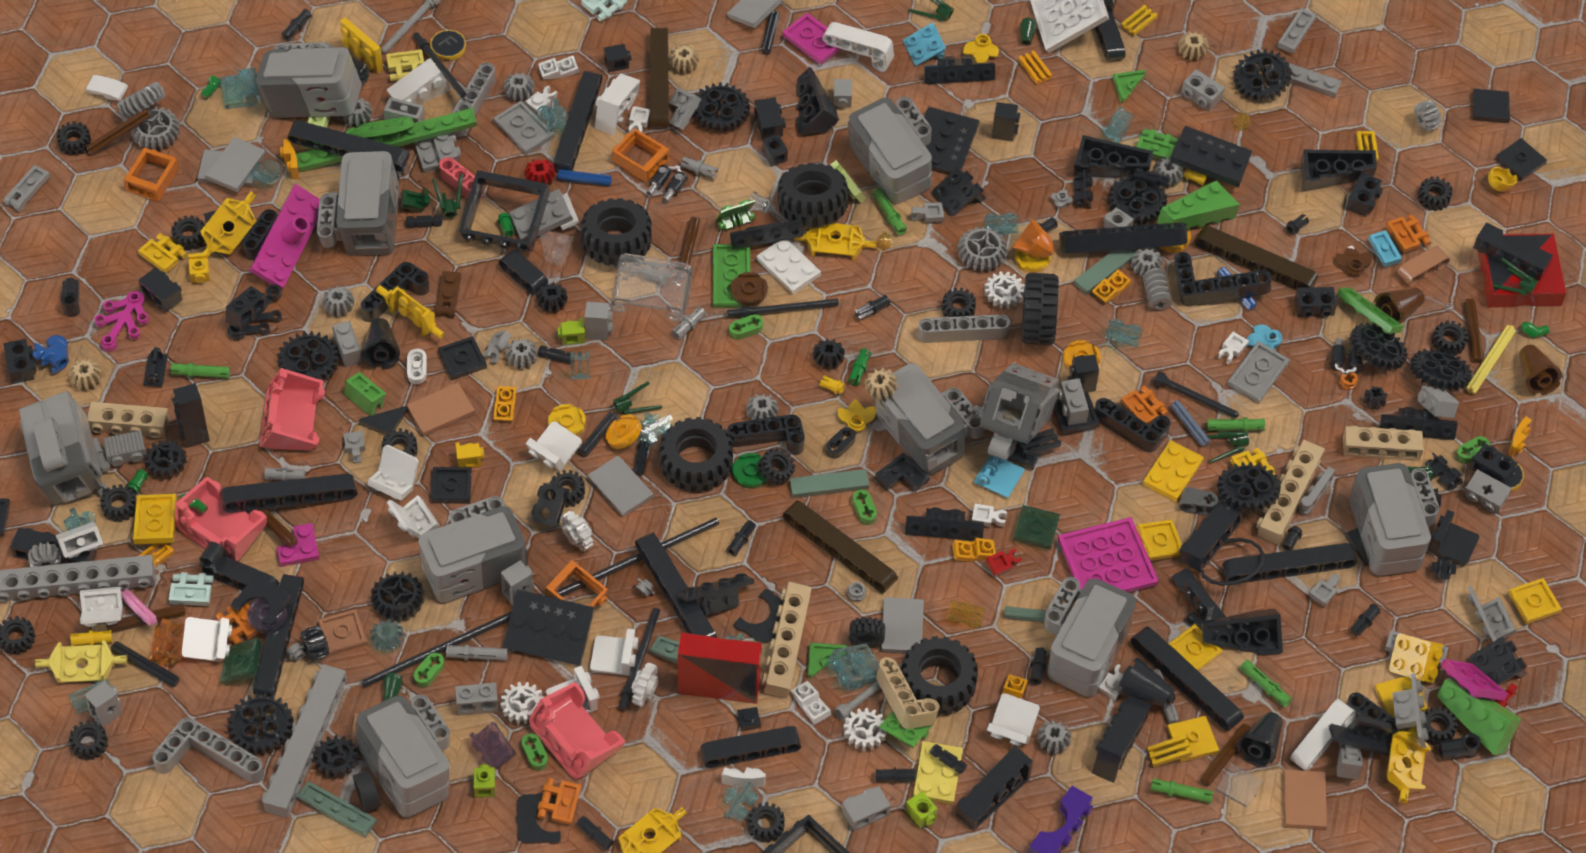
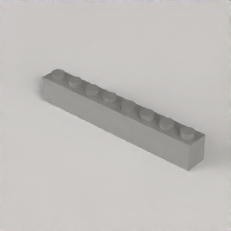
M323 664L320 671L316 672L314 686L309 688L307 702L301 706L300 718L293 725L291 739H287L285 743V753L279 757L277 762L278 769L275 774L271 775L270 787L262 796L265 812L289 818L297 799L296 796L299 794L313 762V754H316L315 747H319L320 741H322L347 682L345 670Z

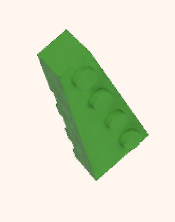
M1214 181L1162 207L1157 223L1182 222L1187 224V230H1189L1193 226L1202 227L1210 222L1215 224L1223 219H1235L1240 204L1217 181Z
M1455 678L1445 679L1437 695L1441 702L1472 733L1479 736L1481 743L1493 755L1505 753L1522 718L1495 701L1484 697L1478 699L1469 694L1470 691L1461 687Z

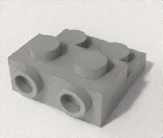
M454 133L414 143L423 173L440 170L439 163L441 159L450 157L459 163L458 158L461 157L459 146L455 147L454 145L457 143Z

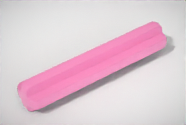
M129 589L121 591L122 600L146 624L152 626L153 623H157L156 615Z

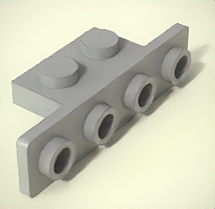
M1472 586L1468 587L1470 594L1467 596L1472 606L1476 605L1478 609L1475 613L1479 621H1484L1485 627H1483L1487 638L1491 637L1494 642L1502 636L1507 638L1517 633L1500 597L1481 605Z
M1414 673L1411 674L1412 689L1392 693L1397 729L1417 726L1421 747L1426 748L1425 740H1428V732L1423 727V724L1427 722L1425 712L1421 710L1425 706L1423 696L1419 694V692H1423L1421 680H1417Z

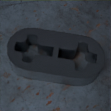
M844 427L827 442L826 454L830 458L836 459L841 457L855 443L856 433L854 429Z

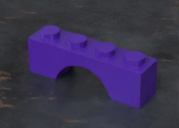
M1071 785L1062 798L1059 809L1064 815L1066 823L1062 828L1053 832L1040 831L1030 845L1028 853H1062L1060 851L1063 847L1067 848L1073 837L1071 835L1073 832H1078L1081 828L1084 816L1088 817L1092 812L1093 806L1091 804L1093 797Z

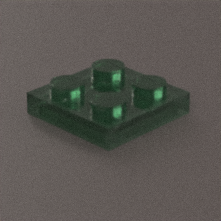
M1022 505L1013 541L1051 550L1060 514Z
M255 638L229 647L228 657H225L220 681L222 684L227 686L257 675L262 641Z

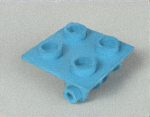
M934 22L903 39L915 66L933 56L938 59H942L945 56L944 50L946 47Z
M989 455L974 483L1009 498L1025 469L1007 460Z

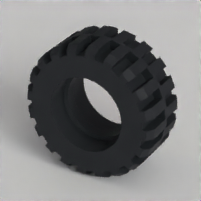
M823 163L799 164L797 167L790 168L778 181L779 211L788 221L801 219L803 226H807V228H813V226L819 228L826 224L828 226L833 221H838L848 208V184L845 176L838 169H833L830 165L825 166Z
M609 198L607 201H599L597 205L593 204L584 213L581 220V243L583 250L591 259L594 258V261L602 262L606 266L614 265L615 267H620L623 264L627 266L631 264V261H639L640 257L643 258L650 250L652 242L651 217L638 203L634 204L633 201H625L623 198H618V200ZM611 230H623L627 233L614 235L608 234L606 232Z
M1026 274L1022 315V342L1025 344L1052 345L1055 343L1059 278L1055 274Z
M691 417L685 418L683 422L681 420L675 422L674 427L670 426L661 438L659 448L661 471L665 477L667 476L669 483H675V487L679 489L685 488V491L691 492V490L702 492L704 489L709 491L713 489V486L716 485L718 487L723 483V480L728 478L733 466V442L727 430H722V425L716 422L714 424L713 420H703L702 417H696V419H691ZM690 447H703L709 450L713 456L704 462L693 463L686 461L679 454Z
M932 636L929 640L927 638L921 639L920 644L916 642L911 646V650H907L902 661L901 672L916 700L930 698L938 702L939 710L937 715L940 716L941 713L946 715L952 714L953 710L958 712L963 709V705L965 706L970 702L976 689L978 665L975 662L973 653H969V648L966 645L961 646L960 641L956 639L952 641L949 640V637L945 636L943 638ZM931 666H943L953 671L957 679L951 684L938 686L927 682L922 677L921 672Z

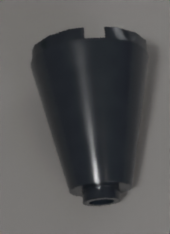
M376 318L370 323L362 350V358L365 364L371 368L382 367V369H388L399 361L400 349L389 322L383 318Z
M1135 658L1133 660L1135 662L1134 666L1129 665L1120 680L1119 686L1122 689H1118V693L1124 696L1131 695L1142 701L1163 707L1172 705L1176 698L1174 694L1175 689L1141 659Z
M1268 712L1239 738L1236 745L1237 751L1245 756L1244 760L1259 767H1265L1267 764L1273 763L1276 758L1281 735L1282 718L1276 713Z

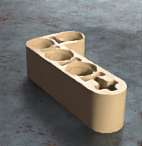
M888 657L882 658L878 666L876 679L900 725L906 729H914L934 724L939 710L938 702L930 698L916 700L896 661Z

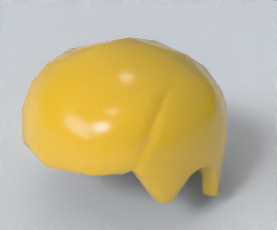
M1494 167L1488 173V181L1494 190L1507 192L1517 183V175L1512 176L1510 169Z

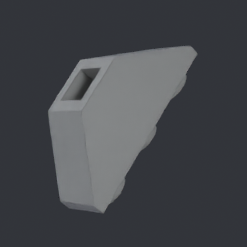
M1339 743L1336 766L1337 777L1358 780L1363 765L1360 748Z

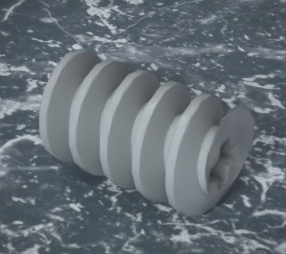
M1159 268L1148 270L1142 277L1148 305L1153 310H1164L1172 305L1171 295L1167 287L1168 283L1164 275L1165 272Z

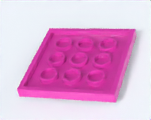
M1132 517L1058 535L1057 540L1072 576L1080 582V589H1083L1086 582L1092 578L1104 581L1128 593L1158 585L1159 580Z

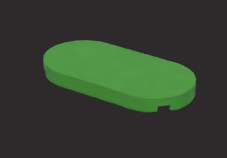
M405 116L368 122L359 125L360 127L356 129L351 127L345 133L363 138L392 134L412 127L414 121L413 118Z

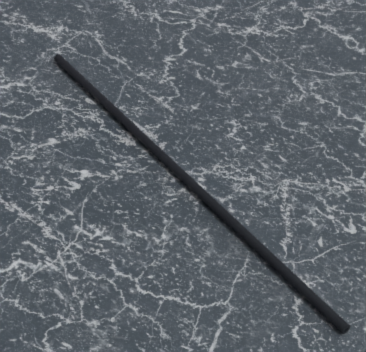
M715 517L665 540L661 544L664 549H667L719 525V521ZM637 553L591 574V576L599 580L643 559ZM578 580L561 588L557 593L563 597L586 585ZM511 612L362 680L364 687L372 685L384 679L387 673H398L424 661L431 653H441L447 650V645L456 646L500 626L510 620Z

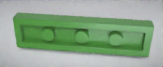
M1339 288L1336 295L1342 298L1345 304L1353 306L1357 313L1368 317L1371 323L1379 325L1383 332L1387 334L1401 333L1403 325L1352 288Z

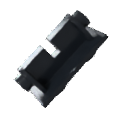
M1085 169L1083 170V175L1078 174L1074 178V203L1078 208L1088 205L1089 209H1092L1091 201L1094 200L1091 187L1093 186V181Z
M155 347L148 355L143 386L163 387L168 354H163L158 347Z
M1432 453L1434 459L1427 460L1425 465L1432 468L1433 475L1437 477L1442 472L1443 475L1439 480L1448 489L1454 490L1458 486L1457 482L1463 484L1462 474L1454 467L1451 469L1447 465L1448 461L1443 456H1437L1435 453Z

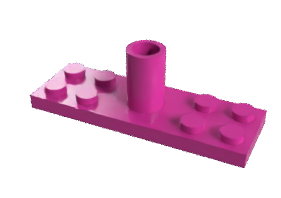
M296 183L293 185L249 270L250 272L271 285H278L281 290L284 288L318 221L320 201L318 197Z

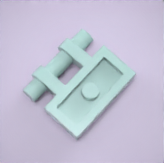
M581 0V5L593 15L598 11L600 12L597 15V19L600 22L610 18L612 13L616 10H621L624 7L623 5L627 3V0ZM611 3L612 5L609 8H607L606 5Z
M188 572L173 574V581L179 583H171L169 604L210 605L212 587L205 584L213 583L214 576L206 575V573L192 575L188 574Z

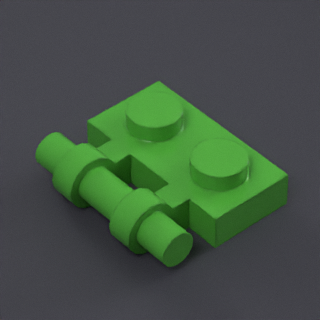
M1143 129L1137 147L1154 151V159L1159 160L1162 158L1165 160L1166 157L1171 159L1175 146L1178 143V138L1172 137L1171 134L1157 133V130Z

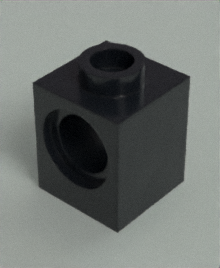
M625 44L604 48V61L608 73L629 69L631 53L630 50H626Z
M779 134L762 140V152L771 167L787 162L788 149Z

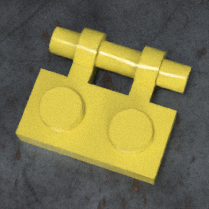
M422 49L386 54L389 72L396 71L397 73L390 74V81H399L410 73H402L403 70L412 69L413 71L424 63Z

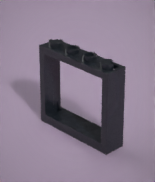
M477 170L459 232L466 241L473 242L477 240L485 245L497 244L504 249L512 247L520 252H533L551 190L546 183ZM484 185L539 195L526 241L471 230Z
M809 814L800 821L797 820L789 832H783L774 845L770 844L764 850V853H784L805 833L809 832L830 853H850Z

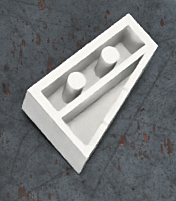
M429 58L389 87L387 91L392 98L420 105L452 90V87L432 59Z
M621 73L616 79L612 80L611 85L606 87L604 93L598 96L596 100L597 113L594 129L613 136L615 135L617 123H622L624 120L621 116L625 110L629 111L638 96L640 80Z

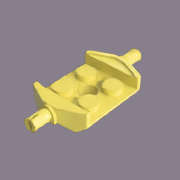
M105 640L102 641V645L62 646L60 642L56 645L50 658L36 659L35 666L36 668L49 667L58 683L105 681L109 677L112 667H115V664H127V655H112ZM81 662L88 663L85 668L77 667Z

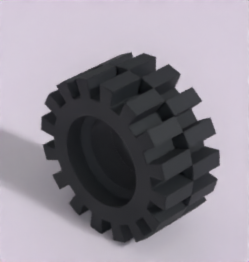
M72 121V124L67 122V126L62 125L61 129H58V133H56L61 152L63 151L64 154L69 153V156L75 153V156H78L79 152L81 154L85 153L84 149L88 151L86 147L92 141L87 126L85 124L82 125V122L76 124V121ZM72 136L81 137L76 141H68Z
M1432 176L1430 179L1426 178L1422 181L1418 192V199L1420 204L1423 203L1424 208L1428 206V210L1434 208V211H1437L1439 208L1441 211L1443 208L1448 207L1453 194V188L1449 182L1445 183L1446 179L1442 178V180H1439L1440 177L1437 176L1434 179ZM1429 191L1439 192L1442 196H1433Z
M186 215L183 220L181 217L178 218V222L175 221L174 226H172L174 243L184 247V250L188 248V251H192L191 248L193 247L195 250L198 249V245L202 247L203 242L205 243L200 233V230L205 226L202 219L199 220L197 216L194 219L193 215H190V218H187ZM188 230L196 231V233L191 236L182 235L185 231Z
M953 288V292L951 289L948 290V294H944L942 301L943 315L946 317L974 316L976 308L974 294L972 292L969 294L968 289L964 292L963 288H960L958 291L957 288ZM955 302H961L965 304L966 307L958 309L953 307L952 304Z
M1447 320L1445 324L1441 322L1434 330L1432 337L1433 347H1437L1442 352L1446 350L1448 354L1454 353V356H1457L1458 353H1462L1466 346L1468 332L1465 331L1466 328L1464 326L1461 328L1460 323L1456 325L1455 321L1449 323V320ZM1451 335L1455 337L1457 341H1447L1446 339H1444L1443 336Z
M399 428L398 432L393 429L392 434L387 432V437H383L382 449L385 445L393 447L395 444L404 443L407 445V448L401 451L414 457L418 453L416 437L412 432L409 433L407 429L402 432V428Z
M771 448L759 460L757 466L759 467L758 473L762 472L760 476L761 478H766L765 482L770 480L771 485H774L776 482V486H779L780 484H785L793 475L794 468L796 467L795 464H792L794 459L789 458L791 456L789 453L787 455L784 454L785 450L780 452V448L775 450ZM771 462L777 463L782 471L775 470Z
M562 470L563 474L557 472L556 476L553 475L552 480H550L551 484L560 487L563 485L575 487L574 491L568 494L565 508H569V504L574 507L575 502L581 503V499H584L585 494L583 477L579 476L577 472L573 474V470H569V473H566V470ZM551 489V499H555L556 493Z
M119 484V488H116V485H112L113 489L108 487L106 489L107 493L103 492L100 498L103 514L108 520L112 518L113 522H116L117 519H119V522H123V518L127 521L129 520V515L133 517L136 511V495L132 489H129V486L125 485L123 488L122 484ZM118 499L127 501L122 507L112 506V503Z
M12 616L8 617V622L3 620V625L0 624V647L6 653L9 651L10 655H14V652L17 655H21L20 651L22 650L26 653V648L31 649L32 644L35 643L34 638L36 636L33 626L29 620L26 621L25 617H22L21 620L19 616H15L14 620H12ZM14 631H22L24 633L18 640H10L8 638Z
M862 616L861 619L859 617L855 618L849 626L850 642L854 643L853 645L855 646L859 645L861 648L863 646H866V648L870 646L876 648V645L881 646V643L883 644L885 640V623L882 620L878 621V618L872 619L870 616L868 618Z
M1434 706L1430 710L1427 709L1425 711L1427 723L1423 724V727L1428 732V740H1425L1427 743L1431 740V745L1435 746L1436 742L1439 743V741L1453 739L1458 723H1456L1457 718L1453 717L1452 712L1447 713V708L1442 711L1441 707L1438 706L1437 710H1435ZM1431 722H1441L1445 725L1446 729L1444 731H1437L1431 727Z
M86 720L84 725L83 722L79 723L80 727L75 725L73 727L74 731L71 730L69 736V743L74 755H77L79 759L83 756L84 760L88 761V757L94 760L95 755L99 758L101 756L100 752L105 753V747H108V738L105 729L100 723L97 725V722L93 721L90 724V720ZM93 735L96 737V741L91 745L81 744V740L85 736Z
M765 802V806L759 803L758 808L756 806L752 807V811L749 812L747 828L751 836L754 835L756 841L760 838L762 843H764V839H767V843H771L772 838L776 841L777 836L780 837L782 831L784 832V813L781 812L779 806L775 808L773 803L771 806H768L769 802ZM769 817L774 821V825L770 828H763L758 824L760 818Z

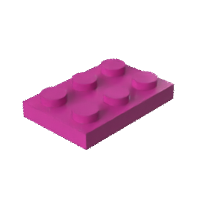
M808 13L804 14L783 31L782 36L820 65L841 50L823 41L822 37L827 27Z
M1443 659L1440 665L1447 671L1446 674L1455 678L1458 684L1469 690V694L1475 698L1480 699L1484 697L1492 701L1496 699L1505 700L1508 694L1473 663Z

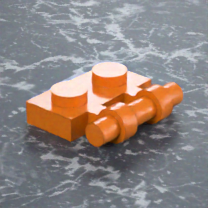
M1412 214L1407 217V222L1404 217L1387 222L1386 228L1403 253L1420 248V242H1423L1424 246L1431 244L1428 233L1423 231L1420 221L1415 219Z
M1146 386L1140 388L1141 395L1137 390H1134L1120 399V403L1128 412L1147 424H1150L1155 417L1159 416L1157 413L1164 416L1169 414V411L1165 408L1166 405L1155 397V393Z
M248 602L241 608L240 612L232 609L230 605L227 607L228 615L224 616L220 612L215 616L217 621L221 618L229 619V625L234 621L238 625L237 628H232L231 636L227 637L236 647L242 644L239 638L241 635L244 634L248 640L261 633L251 624L250 620L253 609Z
M547 778L546 785H543L542 800L538 803L537 809L539 811L537 817L545 819L547 812L553 813L551 821L571 825L581 785L561 780L560 787L554 786L555 780ZM551 795L557 796L555 804L549 803Z

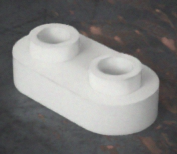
M413 349L407 355V377L413 384H421L427 377V356L422 349Z

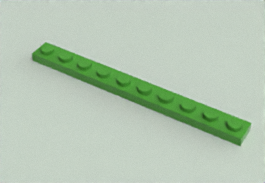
M473 108L416 122L412 127L400 132L368 137L367 139L399 147L476 127L477 122ZM316 149L296 154L300 172L342 162V156Z

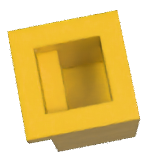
M207 252L188 254L191 283L210 282Z
M455 443L458 467L474 468L482 466L481 459H484L485 455L484 448L479 447V443H468L461 446L459 443Z

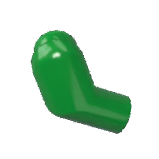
M215 75L209 77V84L201 92L207 99L221 84L220 78Z
M1527 321L1521 324V330L1531 338H1537L1550 333L1547 325L1537 327Z
M198 498L189 505V508H194L201 514L208 510V506Z

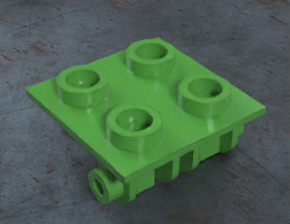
M746 199L739 202L737 206L727 205L721 208L722 210L715 219V222L720 221L718 223L719 229L725 231L733 228V226L737 227V222L739 225L752 222L755 216L753 212H750V209L756 201Z
M892 711L879 728L914 748L921 738H927L928 730L934 724L906 729L900 725Z

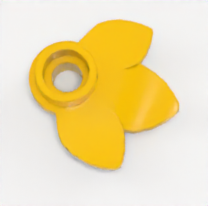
M979 34L974 41H970L964 46L963 54L973 55L977 63H984L988 61L989 56L998 57L999 49L996 45L992 44L987 34Z
M856 399L851 402L848 409L838 408L839 419L847 423V426L854 429L855 432L863 431L866 428V424L872 422L876 415L874 406L864 409Z

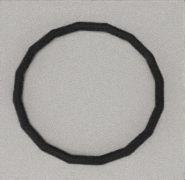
M1244 538L1227 539L1224 543L1244 542L1252 544L1259 550L1261 555L1260 564L1255 571L1242 579L1220 582L1206 576L1203 570L1200 574L1209 583L1220 586L1237 585L1248 581L1264 565L1265 554L1261 546L1253 540Z

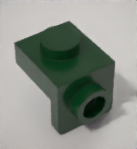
M424 188L421 193L405 189L400 193L401 208L422 213L430 203L428 188Z

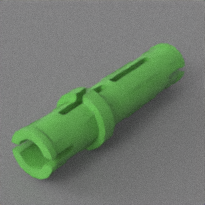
M878 188L874 190L872 196L886 215L888 224L893 226L897 235L905 234L908 229L901 220L900 213L895 211L883 189Z
M189 362V364H171V375H186L188 378L201 376L229 379L230 366L194 365L192 362Z
M1265 418L1207 419L1208 423H1206L1207 431H1265Z
M1248 659L1242 663L1240 670L1262 687L1269 697H1273L1284 708L1291 703L1292 697L1286 694L1277 682L1274 683Z
M1155 778L1152 779L1150 791L1166 793L1170 797L1175 795L1210 804L1212 802L1213 790L1175 783L1176 781L1173 780L1168 782Z

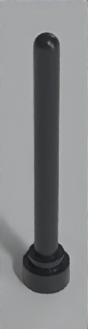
M1158 371L1153 381V385L1158 387L1167 386L1233 418L1239 416L1238 411L1170 380L1164 372Z

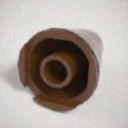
M1410 288L1380 293L1375 297L1373 303L1376 302V306L1402 324L1424 304L1425 296L1419 288Z
M1535 345L1524 346L1519 356L1526 388L1533 395H1536V393L1546 395L1553 392L1561 384L1559 382L1560 379H1563L1560 368Z

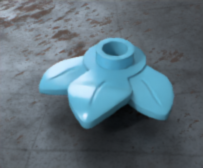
M1263 324L1254 326L1255 333L1250 334L1246 338L1249 340L1248 346L1254 347L1259 341L1273 350L1283 340L1280 331L1271 330L1267 325Z

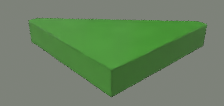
M1145 70L1113 74V81L1121 103L1125 102L1143 79L1146 73Z
M810 643L808 678L811 679L845 653L847 645Z

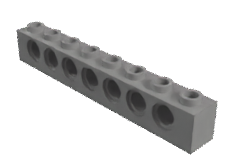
M152 555L0 570V602L17 599L27 600L36 597L47 598L56 595L67 596L80 593V590L121 587V590L134 587L146 588L154 586L155 563Z

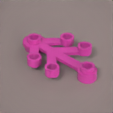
M133 291L127 294L123 300L116 302L107 300L103 303L106 313H112L115 309L125 307L121 312L108 316L99 314L94 318L95 325L100 328L117 321L109 335H105L101 340L104 351L112 352L117 348L116 337L125 323L129 329L128 333L131 339H138L140 337V330L135 326L131 313L135 309L140 325H146L149 322L148 314L144 312L142 307L145 298L141 292Z

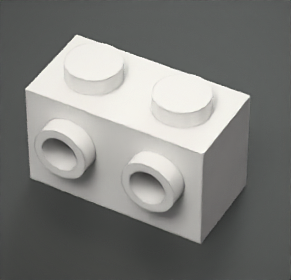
M94 522L56 535L61 552L65 558L76 557L80 552L95 550L99 548V545L103 544L97 525Z

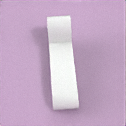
M831 22L822 37L823 41L830 46L871 57L873 67L880 72L886 71L894 58L893 43L891 39L883 35Z
M1336 699L1296 748L1290 760L1303 770L1309 771L1333 741L1328 726L1332 723L1347 727L1356 716L1355 710L1340 699Z

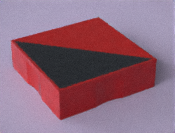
M1554 233L1503 234L1505 242L1513 249L1528 251L1538 247L1553 255L1549 268L1540 281L1537 280L1538 283L1532 294L1526 293L1525 296L1520 293L1494 288L1493 284L1521 289L1519 284L1522 279L1508 271L1509 266L1478 251L1480 267L1485 279L1484 288L1488 308L1523 305L1535 307L1562 306L1566 296V289Z
M681 633L678 648L677 694L757 704L761 683L762 643Z

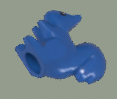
M60 335L50 336L46 341L48 348L34 343L35 348L33 349L32 357L36 361L43 360L41 366L51 364V372L53 374L66 368L69 358L67 351L68 341L65 337Z

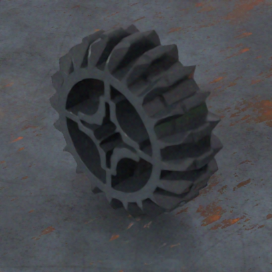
M394 570L393 575L386 573V578L380 577L379 582L374 583L370 597L374 610H377L379 616L383 615L385 620L390 617L392 622L395 618H398L401 622L404 617L409 620L410 614L416 616V610L421 611V605L424 603L425 596L421 582H418L417 577L412 578L411 573L405 576L403 571L397 574Z

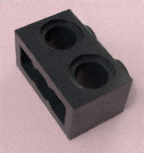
M1362 172L1348 198L1346 209L1366 217L1369 211H1373L1376 205L1375 199H1379L1382 194V180Z
M252 286L247 288L226 306V322L239 331L244 329L265 311V294Z
M1334 287L1296 289L1294 302L1297 317L1334 316L1337 307Z
M26 339L3 343L11 384L35 380L33 372H37L35 360L31 361L33 354L32 345L28 346Z
M1485 443L1473 457L1469 469L1474 472L1478 469L1506 485L1515 473L1518 463L1511 457L1504 455L1496 448Z
M543 483V486L540 485L537 492L539 499L537 504H534L531 513L533 515L532 520L552 527H559L570 489L551 483ZM551 489H553L556 493V497L554 500H551L548 497V493ZM545 508L550 511L548 519L543 517V510Z

